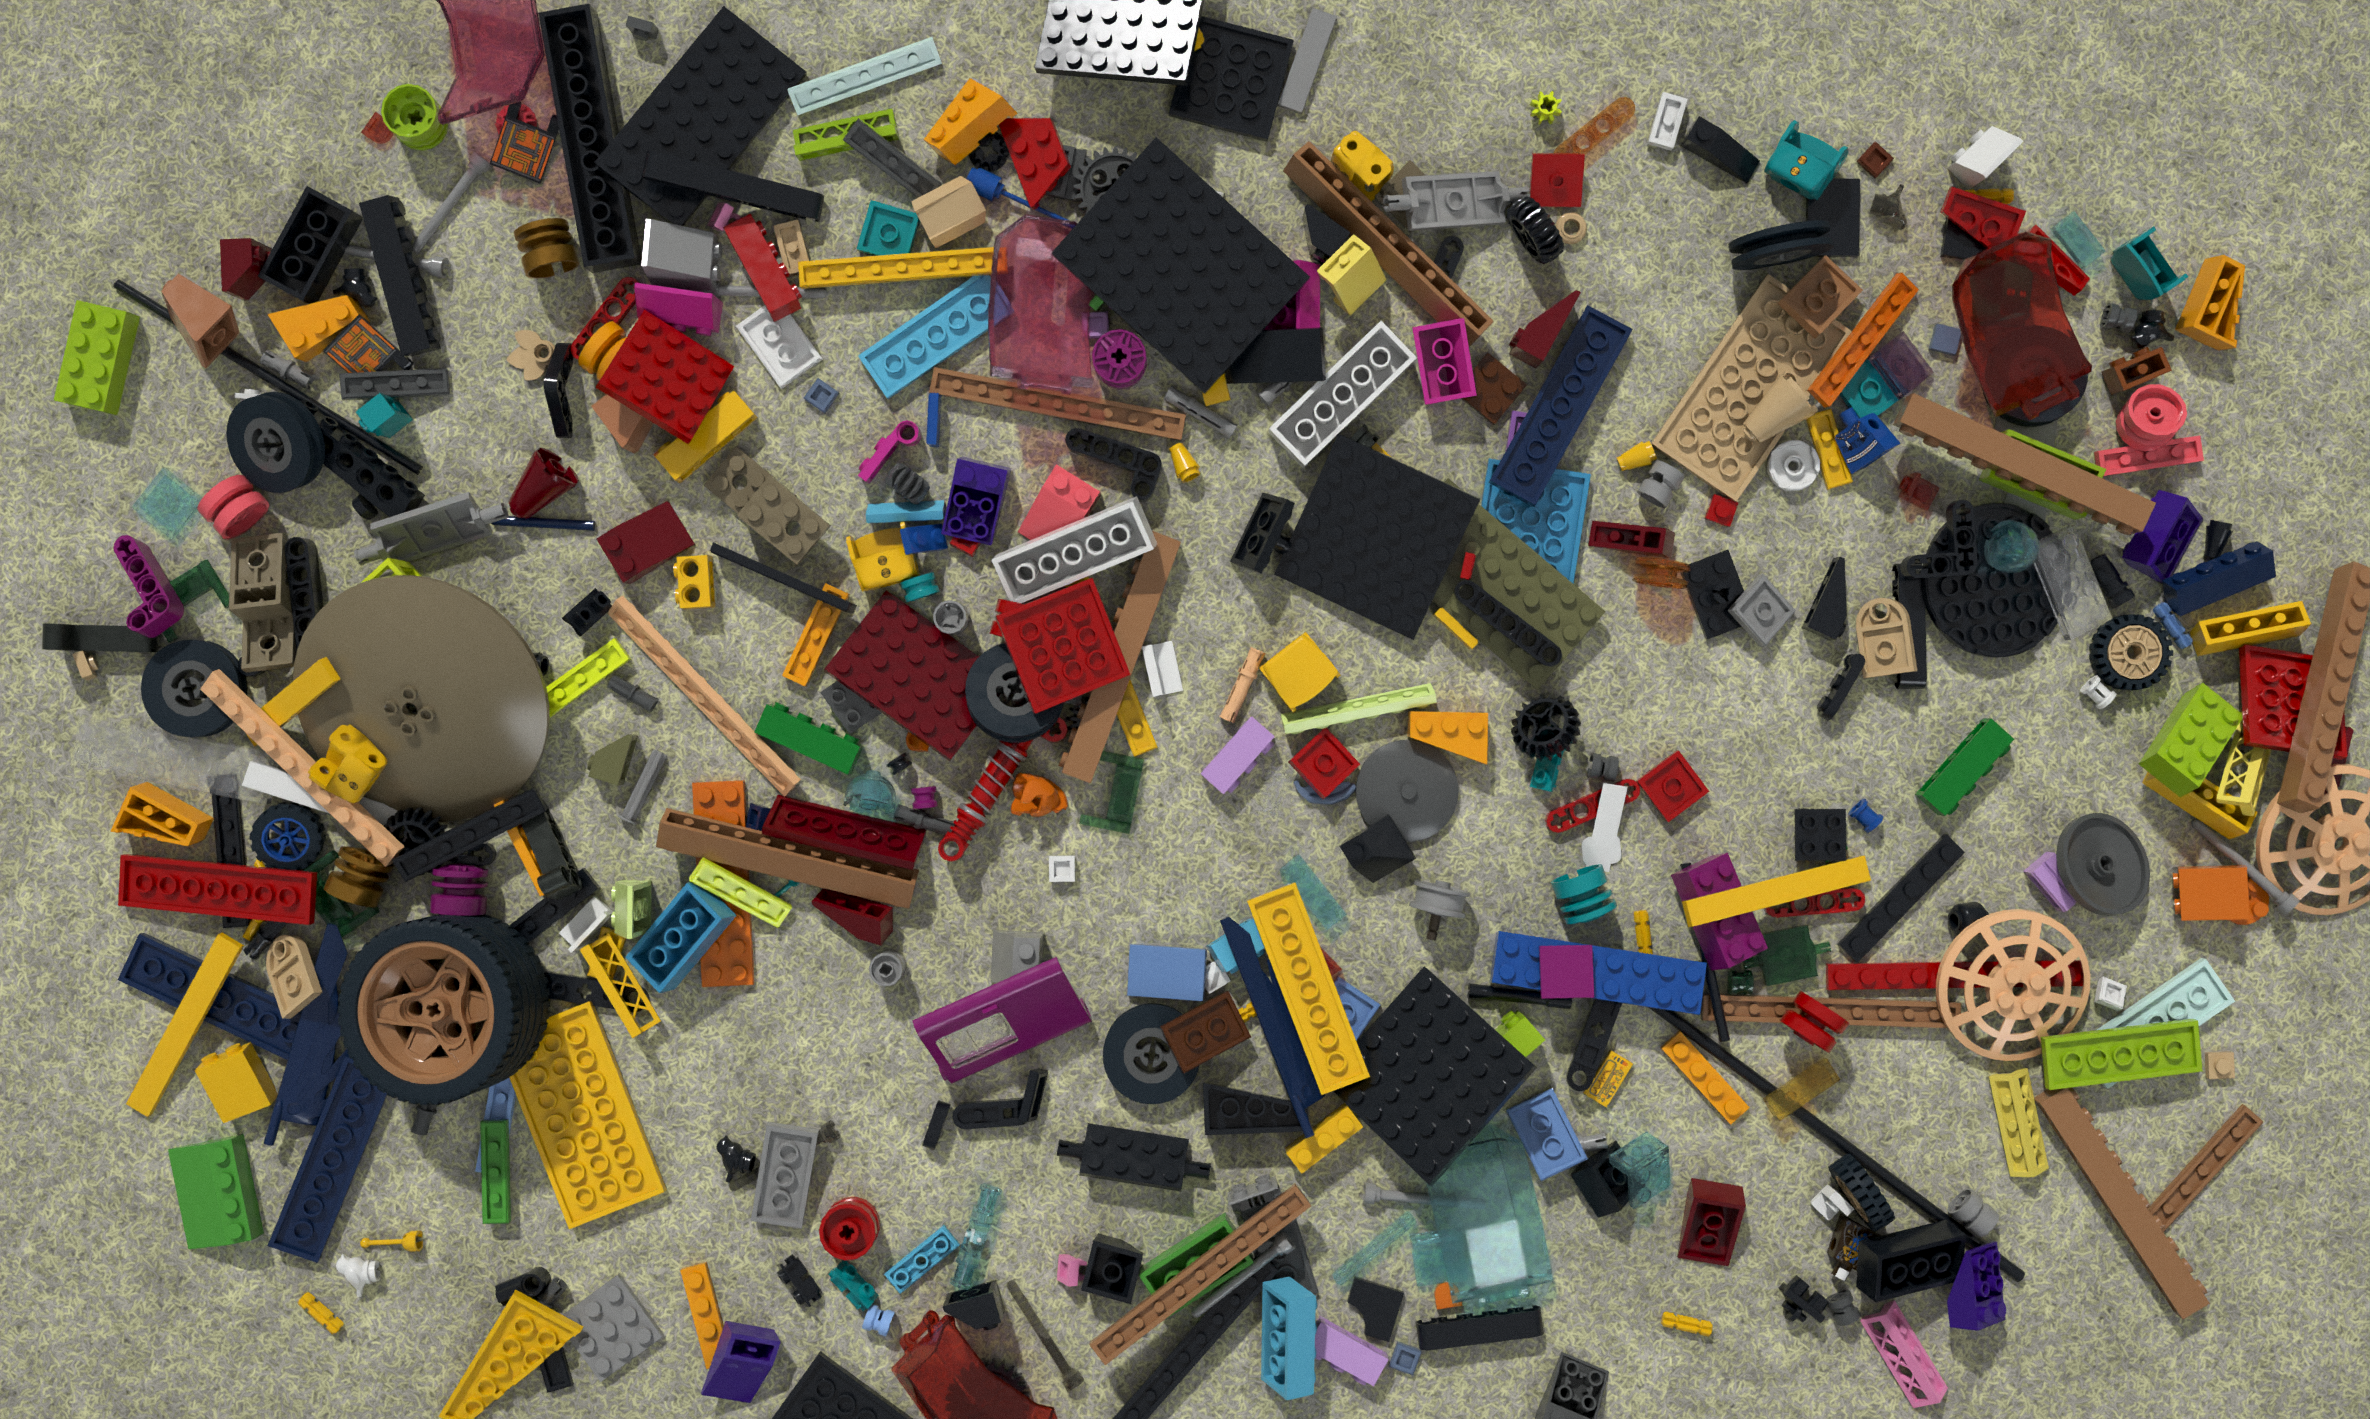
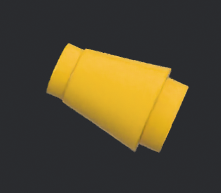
M1641 441L1621 454V456L1616 457L1623 472L1652 465V462L1657 460L1650 441L1645 443Z
M1177 443L1169 448L1176 476L1181 479L1182 483L1189 482L1200 475V466L1186 447H1184L1183 443Z

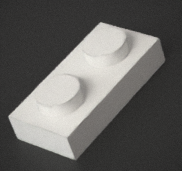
M1666 92L1661 94L1647 144L1670 151L1673 150L1687 104V98Z

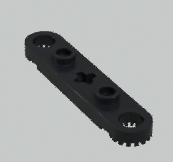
M545 971L544 975L548 980L547 988L550 991L548 999L579 1004L592 1001L593 1006L615 1009L597 979ZM585 984L588 985L589 990H592V993L588 994L586 998L583 997L582 992H579V988L584 987ZM615 984L620 992L622 985ZM624 987L622 997L625 1002L630 1003L629 996L632 992H637L635 988ZM642 987L643 991L645 992L646 996H647L648 999H649V994H648V992L646 991L645 988ZM628 1006L631 1012H634L635 1007Z
M1594 999L1566 1073V1082L1571 1089L1584 1091L1591 1086L1622 1003ZM1601 1023V1029L1604 1030V1034H1598L1597 1037L1593 1036L1594 1031L1591 1030V1026ZM1578 1070L1583 1071L1586 1075V1082L1581 1086L1576 1085L1572 1080L1573 1074Z

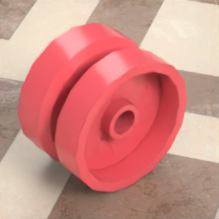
M2148 384L2138 388L2118 413L2116 419L2117 432L2126 444L2140 451H2155L2163 448L2184 425L2187 417L2186 404L2182 397L2172 388L2160 384Z
M235 475L221 481L207 492L199 502L197 510L207 522L214 523V529L223 539L229 540L247 532L267 513L270 505L260 492H253V485L244 475Z

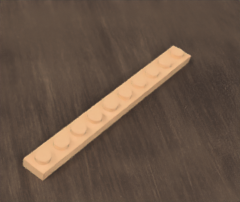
M623 595L616 599L607 614L784 797L787 796L801 780L796 773L760 738L759 734L754 733L742 717L725 702L724 698L707 683L705 678L692 668L689 662L671 646L670 642L663 638L653 625L636 610L632 603Z
M220 669L212 671L200 690L385 867L391 865L393 858L397 857L405 846L359 802L350 803L324 790L308 778V770L316 761ZM323 768L320 769L323 774H328Z

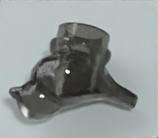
M1900 184L1896 191L1889 196L1884 193L1882 195L1875 193L1869 213L1875 215L1876 218L1881 217L1886 225L1893 227L1895 233L1904 229L1907 225V218L1903 213L1900 199L1904 188L1903 184Z

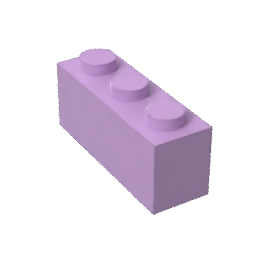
M1251 716L1200 774L1222 794L1226 791L1232 793L1241 783L1238 780L1239 776L1243 772L1249 774L1257 765L1255 758L1261 752L1265 755L1274 746L1275 743L1271 740L1275 736Z
M1319 1316L1316 1321L1315 1359L1321 1360L1323 1358L1329 1361L1330 1366L1341 1373L1345 1370L1352 1374V1378L1362 1385L1368 1383L1374 1387L1389 1360L1387 1353L1324 1317Z

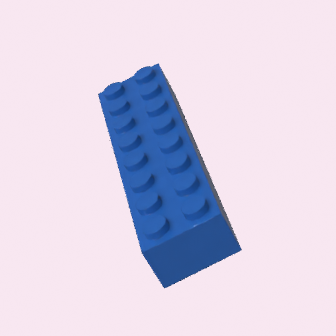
M1497 931L1489 983L1540 990L1539 946L1587 944ZM1592 945L1594 998L1592 999L1700 1015L1707 963Z

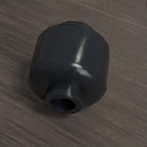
M1978 902L1956 904L1948 914V924L1959 935L1967 926L1989 913Z

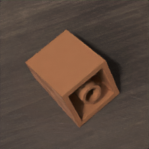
M178 273L173 280L165 283L161 292L171 320L201 366L207 368L237 337L239 328L230 304Z
M605 395L591 406L623 449L634 454L639 451L654 423L609 395Z

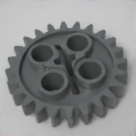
M1114 146L1113 153H1109L1108 149L1104 147L1103 155L1100 156L1095 150L1093 153L1094 160L1086 157L1085 163L1087 167L1083 165L1078 167V170L1083 175L1075 174L1074 180L1080 183L1073 185V191L1080 192L1074 196V201H1082L1078 206V211L1087 210L1086 215L1119 178L1118 170L1127 169L1135 161L1137 152L1128 156L1127 148L1121 154L1118 153L1117 146ZM1095 175H1102L1105 177L1106 182L1098 185L1092 178ZM1093 192H1102L1096 196L1092 194Z

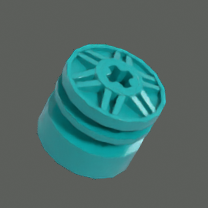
M1602 864L1578 869L1577 873L1579 876L1569 879L1568 874H1565L1550 882L1557 899L1569 898V901L1560 907L1561 912H1570L1563 917L1567 925L1593 921L1617 907L1614 899L1605 900L1613 894L1612 890L1598 889V887L1608 881Z

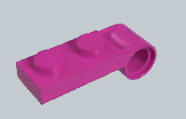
M912 421L900 422L886 439L882 437L874 447L876 452L871 459L867 457L859 467L861 472L858 476L870 484L900 443L905 446H914L921 440V430ZM908 427L914 428V437L910 440H904L902 436L903 431Z

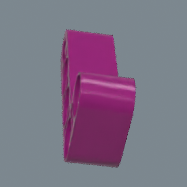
M122 535L115 541L113 549L144 602L129 613L126 624L130 630L148 638H154L182 618L184 607L149 546L129 535Z

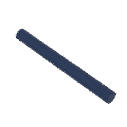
M509 516L507 519L491 523L497 526L595 531V521L537 517L518 518L516 516Z

